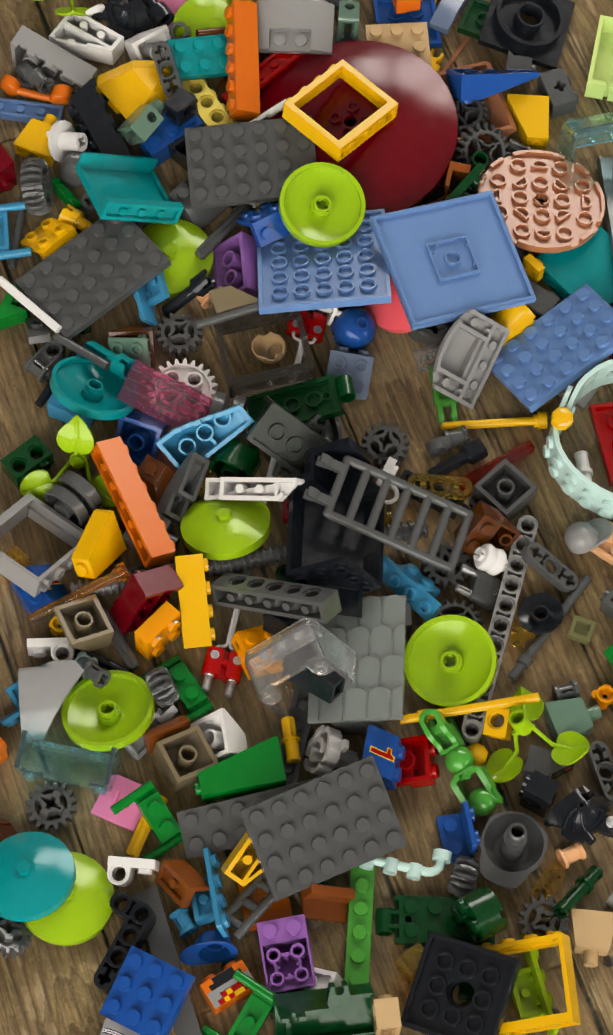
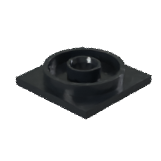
M491 0L477 44L507 55L510 50L513 55L533 58L532 64L549 70L556 69L575 3L569 0ZM525 13L527 16H534L538 23L536 25H529L520 18V14Z
M430 930L401 1017L402 1026L427 1035H499L522 960ZM467 982L474 989L472 1002L466 1006H458L453 1000V990L458 984Z

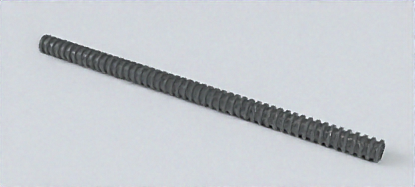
M416 519L414 522L410 520L407 523L401 522L395 539L406 542L410 537ZM426 520L419 539H421V536L428 538L429 529ZM387 524L386 527H384V534L386 535L389 530L390 524ZM282 543V546L276 544L275 547L268 546L267 549L261 547V550L256 549L248 555L231 560L218 561L207 559L209 571L205 572V576L212 577V574L218 576L219 573L223 575L228 571L233 573L234 570L240 572V569L246 571L247 568L252 570L256 566L261 568V565H264V567H268V564L274 566L275 563L280 565L283 561L286 563L287 545L285 543ZM127 571V574L121 572L118 576L116 574H113L112 577L106 575V578L99 576V579H92L90 581L85 579L84 582L78 580V583L72 581L69 584L72 600L74 601L96 594L97 598L98 595L103 597L107 593L109 595H113V592L119 594L123 587L127 585L133 573Z

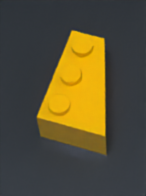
M247 831L220 868L225 875L243 887L262 873Z

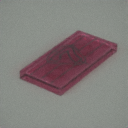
M136 359L117 396V399L174 428L208 416L213 401L212 398Z

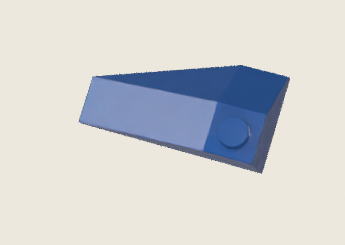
M473 68L446 69L452 95L463 104H472L473 100H482L540 77V72L532 69H504V73H501V70L485 69L484 73L473 70Z

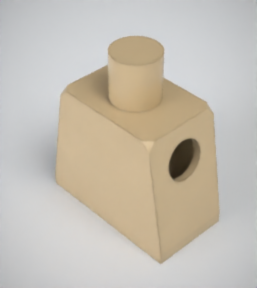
M573 908L568 916L570 918L569 927L573 953L584 954L583 966L590 968L598 967V955L607 956L611 947L613 912Z

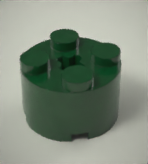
M233 438L216 452L209 464V471L211 474L214 471L217 478L254 477L261 465L260 451L254 446H247Z
M484 885L461 896L456 901L455 919L460 925H464L467 930L468 939L472 944L481 943L507 928L506 917L502 919L500 914L503 907L499 899L490 888L484 889Z

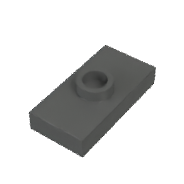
M38 317L25 319L30 345L51 341L49 327Z

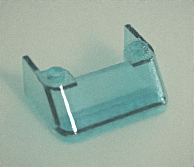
M613 112L566 120L561 127L558 142L561 155H564L566 160L573 163L576 148L612 142Z
M22 730L14 768L22 775L24 780L36 782V778L90 788L92 793L106 795V792L112 791L120 767L121 756L118 749L112 747L111 754L32 739L27 730Z

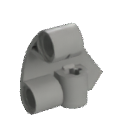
M75 660L51 661L41 667L18 669L19 709L23 742L41 741L47 737L49 728L61 705L84 673V669Z

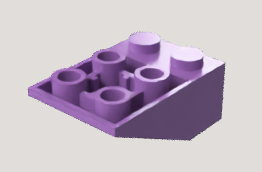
M300 914L256 923L266 987L276 994L317 986L310 934L305 915Z

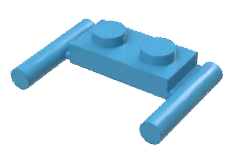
M24 201L0 204V260L32 256L31 247L11 250L8 212L26 209Z

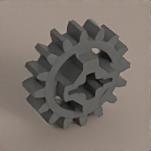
M178 312L177 316L170 313L169 319L163 317L162 324H157L158 331H156L157 345L162 346V352L169 350L170 357L177 353L178 358H181L182 353H185L188 357L190 350L196 353L197 346L202 345L203 339L202 328L197 330L194 321H197V318L190 319V313H187L184 317L181 312ZM166 331H168V338H167V339H166V337H165Z
M381 422L380 427L373 424L372 431L366 429L365 436H362L361 447L374 457V463H378V469L385 465L389 456L397 460L395 465L398 466L399 460L404 462L405 455H408L409 439H406L407 433H400V426L392 428V422L388 426ZM386 441H388L387 446H385V449L383 450V446L385 445Z
M449 541L444 546L440 544L436 555L448 562L453 549ZM462 550L455 570L452 573L422 561L421 567H424L422 574L428 575V578L435 581L436 587L441 584L443 585V590H446L447 585L455 589L456 583L463 585V578L468 579L469 577L468 574L461 570L455 575V571L459 570V567L463 564L471 567V564L468 563L470 555L464 556L465 551Z
M44 781L43 788L36 785L37 792H29L31 800L25 801L26 806L29 807L25 810L26 815L31 816L29 818L30 824L37 822L36 829L40 830L42 827H45L46 833H49L50 828H54L57 833L59 826L66 829V821L73 822L74 817L72 814L77 813V807L74 806L77 804V800L72 798V789L66 792V784L58 787L57 781H54L52 786H49L48 782ZM63 798L67 802V809H65V807L61 805L63 802ZM36 805L41 809L40 815L36 813Z
M541 894L538 901L533 896L530 898L531 905L526 902L523 903L522 906L525 911L518 912L522 920L518 921L517 925H523V929L519 932L520 934H534L533 931L536 930L544 936L547 931L551 930L554 932V924L557 919L559 920V925L556 931H569V927L565 926V923L570 921L569 917L560 919L554 912L547 911L541 906L545 905L553 909L558 903L553 902V896H549L545 900L544 895ZM532 910V922L528 924V916ZM541 917H552L548 920L546 926L544 924L535 926L541 920Z
M0 917V953L3 954L4 959H7L8 954L16 958L18 953L24 954L26 948L29 947L33 933L26 927L24 922L10 921Z

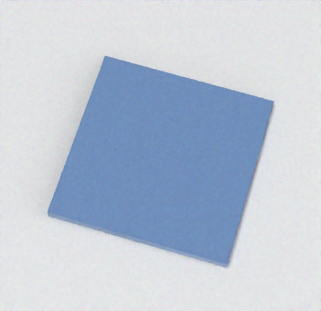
M492 190L370 217L369 222L412 331L456 321L470 308L481 314H487L535 303L537 298Z

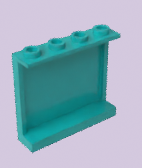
M90 152L81 153L75 170L100 219L177 224L184 209L181 202H170L155 174L154 169L158 158Z
M602 225L588 242L575 249L560 253H542L536 257L545 266L541 280L562 300L587 283L610 306L613 305V259L609 234L603 229Z

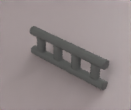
M263 872L254 878L225 910L230 926L236 929L232 935L238 941L245 936L274 903ZM258 888L268 894L260 904L250 899V896ZM242 906L252 911L244 922L234 916Z

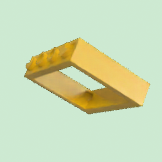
M342 59L337 64H332L322 75L316 76L308 86H303L296 95L287 98L283 104L282 118L339 162L396 117L398 103ZM341 78L379 109L340 140H337L300 110V108Z
M550 930L544 936L528 934L523 936L522 940L515 941L513 938L500 940V944L492 945V943L487 942L478 945L504 955L559 946L567 1012L502 1023L499 1035H522L581 1025L570 936L562 933L561 930L554 932Z

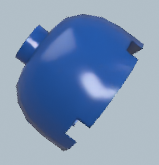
M349 307L342 310L343 312L339 316H335L331 325L335 342L339 346L349 347V352L364 349L374 339L376 333V324L372 315L360 307Z

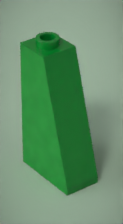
M278 736L271 737L198 772V781L194 782L196 796L201 795L202 803L287 785Z

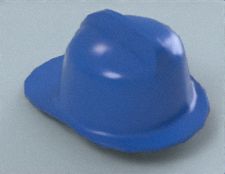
M208 930L196 939L194 945L185 948L180 953L179 958L181 962L191 966L225 963L237 958L239 951L237 947L231 944L229 932V937L223 938L219 930Z

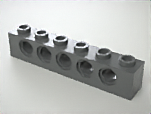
M229 572L224 573L210 584L214 604L217 606L324 624L342 611L337 589Z

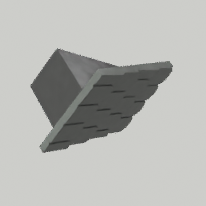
M406 595L362 597V618L336 615L326 624L313 622V646L331 665L347 675L343 692L331 704L311 693L308 694V724L333 723L335 728L341 731L342 735L367 734L368 725H374L387 731L386 720H403Z

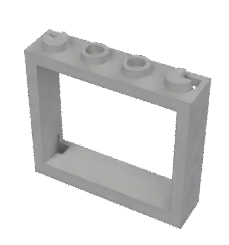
M27 493L0 515V538L28 516L73 547L39 577L0 551V574L35 598L41 592H46L55 580L59 581L69 568H74L71 556L84 530L32 494Z

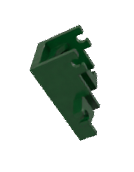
M341 981L342 986L336 987L334 982H329L328 988L273 994L274 1035H375L372 1023V997H374V991L370 983L347 985L346 981Z

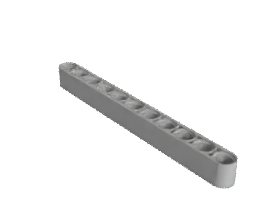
M531 515L522 516L518 521L517 529L521 535L511 546L508 564H506L507 567L504 571L488 629V634L493 640L495 647L499 649L497 652L498 665L496 675L487 690L488 693L473 703L489 701L492 698L528 566L522 559L521 551L516 547H524L534 542L538 529V522ZM522 527H529L531 531H525ZM512 566H517V567H519L521 570H520V571H515V570H513L511 567H512ZM507 586H512V587H514L516 590H515V591H509V590H507L505 587H507ZM506 606L510 611H503L500 607ZM494 627H503L505 631L499 632ZM482 711L480 715L474 713L465 714L461 727V736L466 746L479 743L487 711ZM471 729L477 734L470 736L465 731Z

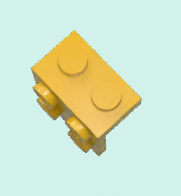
M51 217L43 220L40 226L26 234L25 238L21 240V245L25 248L31 247V250L40 254L42 260H44L76 237L78 233L73 226Z

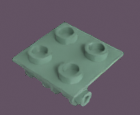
M140 334L137 336L138 338L108 337L110 351L115 354L123 353L138 363L139 372L136 374L127 373L133 380L153 381L151 379L153 374L150 364L151 357L149 356L151 352L148 348L149 338H146V334Z

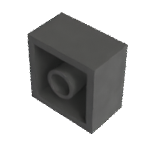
M505 458L474 485L472 497L475 496L478 501L481 500L498 509L511 521L535 499L538 487Z

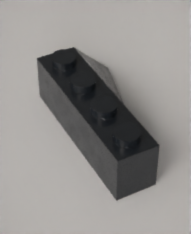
M95 78L90 79L70 97L68 106L70 116L72 118L75 117L78 122L79 132L86 134L88 147L92 153L131 156L121 133L115 132L116 124L112 114L107 115L106 106L104 104L106 101L103 95L98 96L95 90V86H97Z

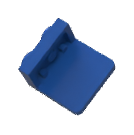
M264 202L259 205L260 208L254 211L247 210L241 214L242 217L236 219L238 224L251 228L256 244L260 248L290 234L282 222L279 213V203Z

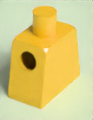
M46 114L43 121L35 118L31 119L13 143L15 153L23 157L31 155L43 158L48 166L53 167L55 160L50 155L46 132L50 131L52 125L57 122V117L52 114Z

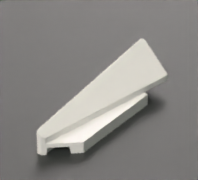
M270 477L206 478L204 500L283 502L305 480Z

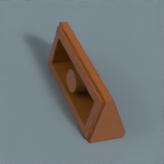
M182 715L148 729L142 735L147 753H153L156 742L189 729V718Z

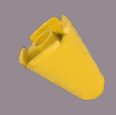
M526 305L496 311L490 317L493 321L510 330L504 345L509 340L520 335L536 321L534 320L536 318Z

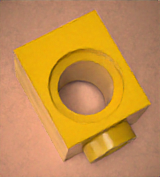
M509 707L487 710L483 735L489 738L511 741L513 728L508 721V717L512 712L509 710ZM499 716H503V725L500 727H496V718Z

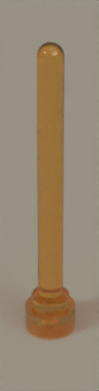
M124 562L115 565L116 568L112 569L113 572L32 612L27 616V620L33 623L53 613V607L80 599L116 580L124 582L130 579V574Z

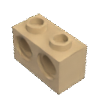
M384 994L377 996V999H373L372 1023L375 1035H400L402 1024L398 997Z

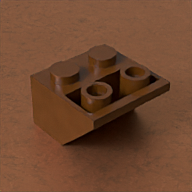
M480 500L472 509L474 517L462 550L473 556L476 555L474 552L478 547L489 543L496 548L503 549L506 553L521 533L498 509ZM461 524L453 532L455 540L457 538Z

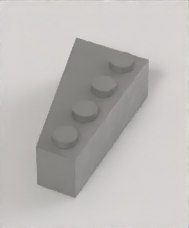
M24 25L20 27L10 43L13 68L26 61L33 69L36 67L42 68L44 74L54 80V86L57 84L71 86L74 90L73 94L90 79L95 78L96 80L98 76V70L93 65L88 64Z

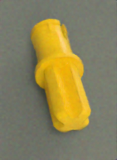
M285 716L281 719L283 739L281 741L285 746L286 762L288 764L301 762L298 744L300 737L297 736L295 718L293 716Z

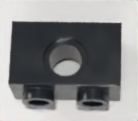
M535 770L532 776H526L521 785V790L518 794L521 796L519 805L545 818L556 798L560 783Z

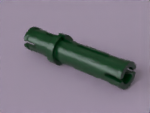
M592 865L583 876H579L575 881V885L554 906V914L560 919H565L582 898L592 892L596 882L603 877V871L598 866Z

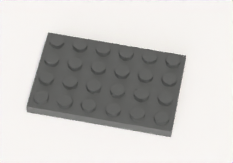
M284 118L184 128L192 210L279 201L280 192L286 179L301 166L316 162L315 144Z
M99 219L15 280V283L27 298L62 326L59 333L71 340L171 266V262L133 221Z
M373 755L359 759L239 810L275 902L309 888L310 884L321 883L408 845Z

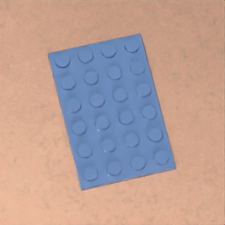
M586 283L537 319L532 326L527 327L520 335L509 340L502 347L491 372L533 413L567 388L568 385L574 383L613 354V308Z

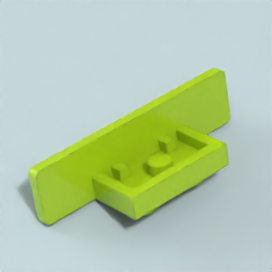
M538 950L523 952L527 968L519 970L512 992V999L518 1019L523 1020L554 1014L551 1007L553 1006V999L551 993L547 992L545 987V972L539 967ZM560 1028L547 1030V1034L557 1035Z

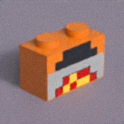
M242 959L237 963L235 961L229 962L223 967L222 972L217 975L212 973L202 980V984H200V992L215 1016L253 992L233 978L234 973L239 969L254 979Z

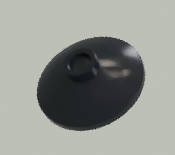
M545 593L533 594L527 597L518 608V620L521 626L534 634H545L555 630L561 624L564 617L561 602L554 596ZM539 616L545 617L543 619H538Z

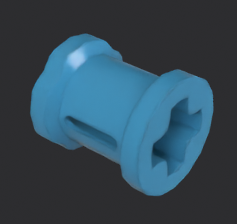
M179 908L169 916L180 931V938H186L199 929L189 914V908Z

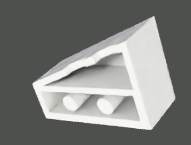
M65 16L49 35V41L76 57L108 65H114L125 52L124 36L88 16Z

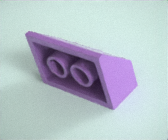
M241 231L217 245L213 250V275L217 282V287L230 285L258 298L257 244L253 236Z

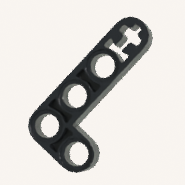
M118 892L110 899L112 911L120 919L124 920V923L94 975L95 985L104 994H109L123 962L114 964L115 958L118 955H124L125 960L132 945L141 949L156 923V915L150 906L124 892ZM121 902H128L124 910H118V905ZM141 913H149L148 918L146 920L138 921V917ZM131 933H136V939L131 943H127V936ZM104 979H107V980L111 979V982H110V983H106V982L103 983V980H104Z

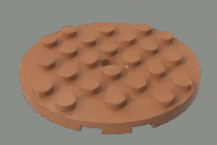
M545 150L516 151L511 156L500 157L495 160L482 175L483 179L479 183L477 193L492 190L513 243L518 248L538 253L569 251L588 242L601 226L605 213V198L598 181L595 182L590 176V171L578 162L574 164L566 160L564 155ZM536 199H543L545 203L541 205Z

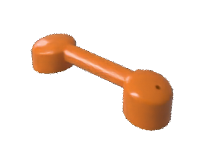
M4 74L0 82L1 90L9 96L19 95L63 106L69 104L70 97L74 91L69 85L57 84L53 86L51 94H40L36 90L22 88L21 83L15 77Z

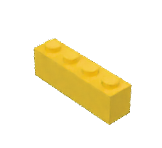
M203 554L174 556L175 572L184 585L180 591H177L183 648L212 646L211 641H215V629L210 627L209 618H213L212 604L207 602V595H211L210 581H205V572L209 571L208 560L203 558Z

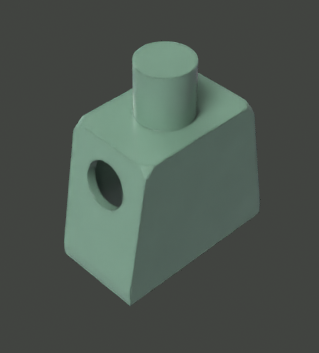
M355 0L339 1L337 43L357 41L360 3ZM344 26H351V32H344Z
M155 99L151 104L139 106L116 131L120 132L130 145L145 142L164 120L160 114L164 109V104L159 99Z
M580 697L551 701L544 704L543 714L555 743L558 735L565 731H575L584 737L589 736L594 727L592 721L602 718L598 705L586 708L583 699Z

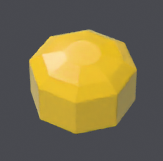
M558 407L551 414V424L557 430H566L573 423V413L567 407Z
M474 743L467 747L473 753L474 765L482 766L486 763L488 751L484 745Z

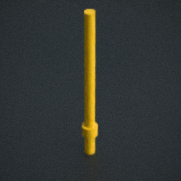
M539 692L436 710L445 718L540 702ZM426 709L417 710L418 713L403 715V720H400V724L419 722L420 714ZM429 715L427 717V723H429V720L435 719V717L433 715Z

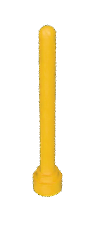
M543 411L533 414V417L443 422L441 429L447 431L459 429L462 425L466 429L531 425L538 427V429H547L548 420L547 412Z

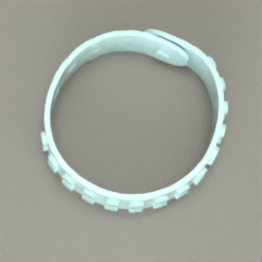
M613 359L597 365L586 373L577 383L571 397L570 394L573 386L568 385L559 407H567L574 414L575 404L583 396L597 387L613 383V372H611L613 371ZM552 425L546 437V445H543V456L547 458L550 475L552 478H555L563 492L573 498L583 508L598 514L602 518L613 520V493L589 480L571 463L560 443L559 435H561L562 430H557Z

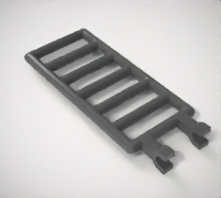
M325 453L317 457L315 465L337 473L330 495L324 494L310 486L309 489H305L302 498L325 506L323 511L325 518L446 572H454L474 517L473 511L350 455H345L342 462L333 459ZM352 466L361 470L362 473L347 514L343 516L333 510L349 467ZM370 475L383 481L368 522L364 525L355 521L354 518ZM392 484L403 489L386 535L375 530V526ZM412 493L423 498L406 544L395 539ZM431 503H434L444 509L428 553L415 547ZM454 512L464 518L449 560L446 562L437 558L436 555L451 513Z

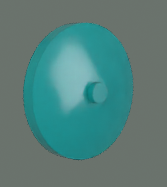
M82 356L68 357L59 361L54 366L50 376V388L56 399L69 410L87 418L96 420L121 419L134 410L138 400V394H136L138 393V388L133 380H124L112 373L110 367L108 370H105Z
M23 832L1 841L0 917L10 921L28 922L41 919L56 911L71 894L76 880L75 863L67 846L53 835L43 832Z

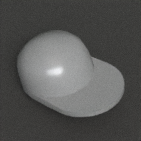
M595 518L588 522L579 521L570 524L564 534V541L569 551L574 554H584L595 549L612 535V523L605 518Z

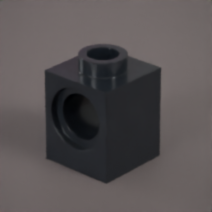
M183 88L179 89L163 101L166 117L179 127L198 113V100L196 96L191 92L188 93Z

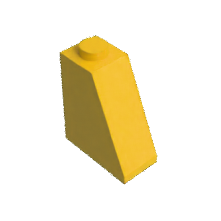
M507 94L506 103L523 145H529L533 147V150H546L549 139V96Z
M95 509L71 556L77 577L96 579L127 549L114 511Z

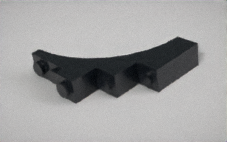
M264 613L262 630L274 636L273 654L285 660L283 663L285 668L283 678L331 704L343 692L347 674L331 665L320 655L309 639L304 620Z

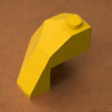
M132 60L98 75L96 78V91L100 95L106 96L109 99L108 105L116 114L121 113L125 119L141 105L151 104L155 99H159L163 103L168 98L164 94L153 60ZM171 66L163 69L164 76H170L173 73Z

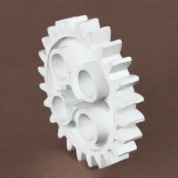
M184 358L183 363H179L178 359H175L174 365L166 361V368L159 365V373L156 371L152 372L153 379L176 380L177 382L175 383L177 385L166 380L157 379L158 382L162 381L171 386L173 384V387L180 391L184 389L189 397L181 402V405L176 404L183 399L174 401L168 408L163 407L162 410L170 409L171 411H161L162 420L169 418L170 425L176 420L178 426H181L182 421H185L187 424L190 422L189 420L195 421L199 416L203 418V416H206V412L209 413L214 395L218 390V384L215 383V376H210V369L203 371L204 364L196 367L195 360L191 364H187L186 358ZM153 380L148 381L150 386H147L146 390L149 393L147 398L152 400L149 402V407L154 409V415L156 416L159 415L160 410L157 408L156 403H154L156 399L155 392L152 391L154 390ZM155 381L157 405L161 409L162 406L158 403L163 398L174 393L167 389L163 392V390L156 387L158 382ZM161 382L159 383L158 387L162 389L168 388L178 394L166 398L160 404L167 406L169 403L166 400H175L183 397V394ZM191 382H198L199 384H197V385H191L190 383H191ZM193 400L199 402L193 405L188 404V402Z

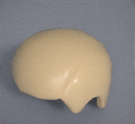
M269 331L268 334H257L251 342V350L260 362L274 364L284 358L287 352V343L281 335Z

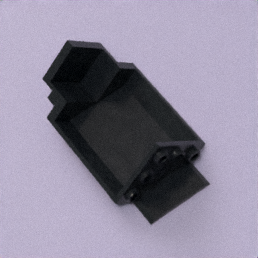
M350 437L311 448L310 462L304 464V474L291 477L304 479L305 482L302 485H298L290 493L286 576L295 583L337 589L342 611L337 615L362 618V593H370L373 590L382 588L383 543L323 516L325 506L302 498L305 489H309L310 486L324 494L330 495L337 473L315 465L317 457L321 456L322 453L331 456L339 462H342L345 455H350L367 464L374 465V457ZM352 466L349 467L334 507V512L346 516L362 473L361 470ZM370 475L354 518L355 521L364 525L368 522L380 486L373 481L372 475ZM385 502L375 526V530L384 533Z

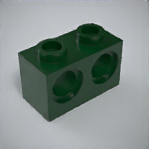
M36 435L0 460L2 471L18 489L27 474L35 470L47 471L54 463L52 452ZM35 455H41V456H42L41 458H38V459L32 458V457L35 456ZM17 468H24L21 472L15 471Z

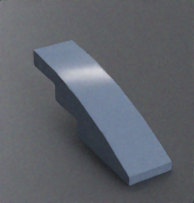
M441 0L429 22V28L448 35L453 23H456L461 11L465 9L469 0Z

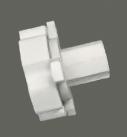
M322 725L317 728L307 744L304 755L308 756L309 759L305 758L303 765L305 771L319 777L331 772L334 768H341L355 762L359 758L357 752L349 750V740H342L340 730Z

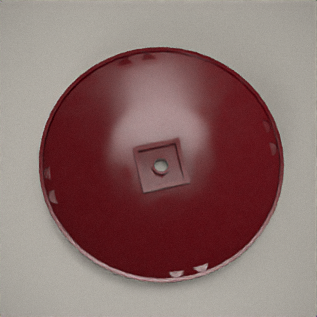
M364 40L333 43L331 55L304 54L265 87L260 95V114L282 100L293 97L303 86H308L312 83L316 76L322 75L332 64H337L343 59L398 103L396 117L339 162L315 144L316 162L335 164L344 168L355 177L365 196V210L385 209V213L413 208L436 188L448 171L450 161L453 160L458 140V118L453 97L443 79L429 64L415 54L400 47ZM341 78L300 108L306 115H312V119L337 140H340L379 109ZM283 111L279 112L270 119L282 118ZM349 120L356 121V124L352 127L345 125Z

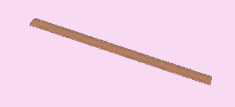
M470 37L465 38L442 71L451 66L471 39Z

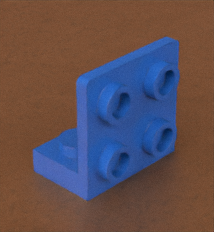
M468 801L462 802L460 813L436 817L441 848L452 852L450 864H454L460 855L474 859L475 852H478L480 837L478 830L473 828L475 814L473 807L469 808Z

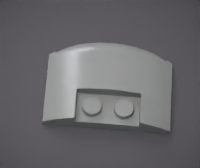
M259 0L254 2L257 3L259 53L332 54L334 4L326 0Z
M472 308L467 310L450 327L439 346L433 366L432 388L473 410L510 330Z

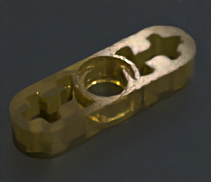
M414 473L407 481L415 484V481L418 480L421 484L419 487L427 490V481H430V490L427 491L445 499L465 500L472 494V482L465 477ZM436 482H443L446 485V489L439 492L434 489L433 485ZM450 483H453L452 492H449ZM462 484L465 485L464 493H461L459 489Z

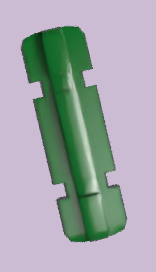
M54 177L52 179L53 191H57L56 194L66 205L71 204L80 209L81 202L76 197L74 198L75 195L65 184H62L59 177Z

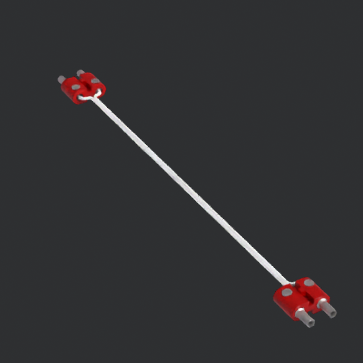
M308 310L290 312L286 334L298 341L299 345L289 386L296 384L305 345L320 344L323 341L327 316L324 315L325 312L318 310L313 312V314L308 313ZM300 338H305V342L302 343ZM271 457L266 476L273 478L272 472L277 462L273 457ZM247 568L246 571H243L242 575L249 576L250 568ZM234 608L226 643L215 647H207L201 675L204 676L203 691H210L212 679H221L222 682L227 683L224 696L232 698L234 686L240 684L243 668L230 640L235 634L241 609ZM229 645V648L232 651H230V653L225 652V649L222 648H226Z

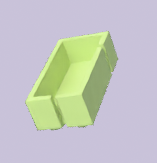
M600 15L584 96L603 100V97H607V101L613 102V17Z

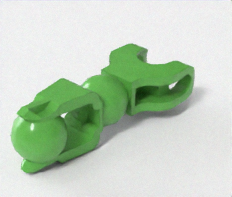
M436 709L424 710L419 716L420 726L429 741L437 748L440 755L445 756L446 768L455 774L450 786L460 803L468 801L469 808L473 807L475 820L477 816L485 817L491 815L495 811L497 803L504 804V801L497 791L496 784L487 767L474 765L473 753L464 747L466 744L453 716L446 717L445 720L443 715ZM429 715L435 717V719L429 720L431 726L427 724V717ZM477 773L485 787H477L468 795L463 782L466 779H471L472 775Z

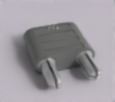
M463 564L460 570L471 576L469 587L466 588L457 584L455 591L466 596V600L491 611L496 604L502 579Z

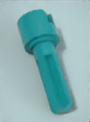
M87 341L85 348L109 361L110 370L115 375L128 381L130 380L128 372L132 374L137 373L138 363L134 359L123 353L115 354L95 341Z

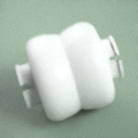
M486 543L478 547L474 552L476 554L473 555L474 565L478 570L495 576L503 572L507 567L505 565L508 564L507 554L503 549Z

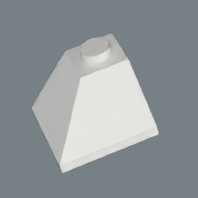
M162 25L140 32L125 40L124 46L131 61H154L152 47L159 41L166 42L171 39L167 25ZM161 48L160 53L158 54H160L163 58V61L167 60L164 56V51L166 50H164V48Z
M220 708L190 724V728L199 725L218 763L248 749L245 733L225 708Z

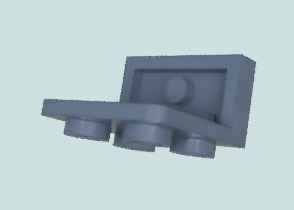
M336 346V349H331L326 376L334 374L337 378L340 375H350L356 394L355 399L365 400L368 396L375 356L371 355V351L358 349V353L349 352V347Z

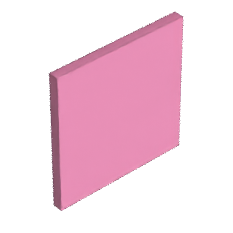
M111 772L90 813L134 832L142 815L136 803H132L116 815L111 811L110 806L139 788L141 784Z

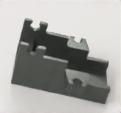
M265 395L263 399L269 405L251 430L248 432L244 429L241 433L247 440L277 460L272 472L275 478H277L280 472L285 473L284 478L304 474V464L310 462L311 448L330 443L324 438L330 422L324 419V423L318 425L317 420L321 416L315 413L304 423Z

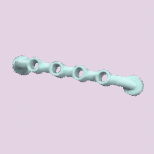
M440 848L434 849L432 860L436 863L433 867H425L415 862H402L393 857H379L360 865L359 868L373 870L374 865L383 867L382 872L384 874L395 876L398 870L407 872V879L420 881L421 876L433 877L438 875L443 870L445 864L451 863L452 852Z

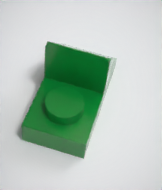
M12 284L20 291L19 286ZM8 292L0 305V331L26 322L25 319L28 318L27 310L19 307L21 303Z

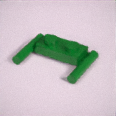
M177 654L156 666L157 668L161 666L166 667L171 674L180 695L179 700L189 713L186 717L189 718L190 724L214 710L207 695ZM151 670L140 676V678H142L146 682L145 676L147 673L151 672Z
M150 780L110 806L111 811L116 815L132 803H136L160 843L158 847L143 856L142 859L156 860L183 841L180 827Z
M238 969L234 973L233 978L253 992L227 1035H258L273 1009V994L275 993ZM207 1024L201 1030L204 1035H222Z

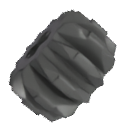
M156 667L146 674L147 686L158 706L163 708L179 700V692L166 667Z
M460 855L457 857L449 879L448 892L461 897L473 891L480 869L479 861L468 856Z

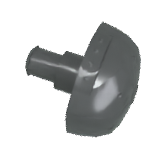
M507 811L492 815L486 823L479 844L481 851L479 868L482 877L489 883L510 890L519 887L529 874L539 867L545 855L549 839L541 825L526 813Z

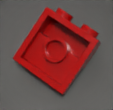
M426 735L401 738L400 740L402 746L406 748L404 761L401 760L400 762L402 777L401 781L397 782L396 788L410 785L413 788L436 785V778L440 777L439 766L434 762V756L438 755L437 748L429 741Z

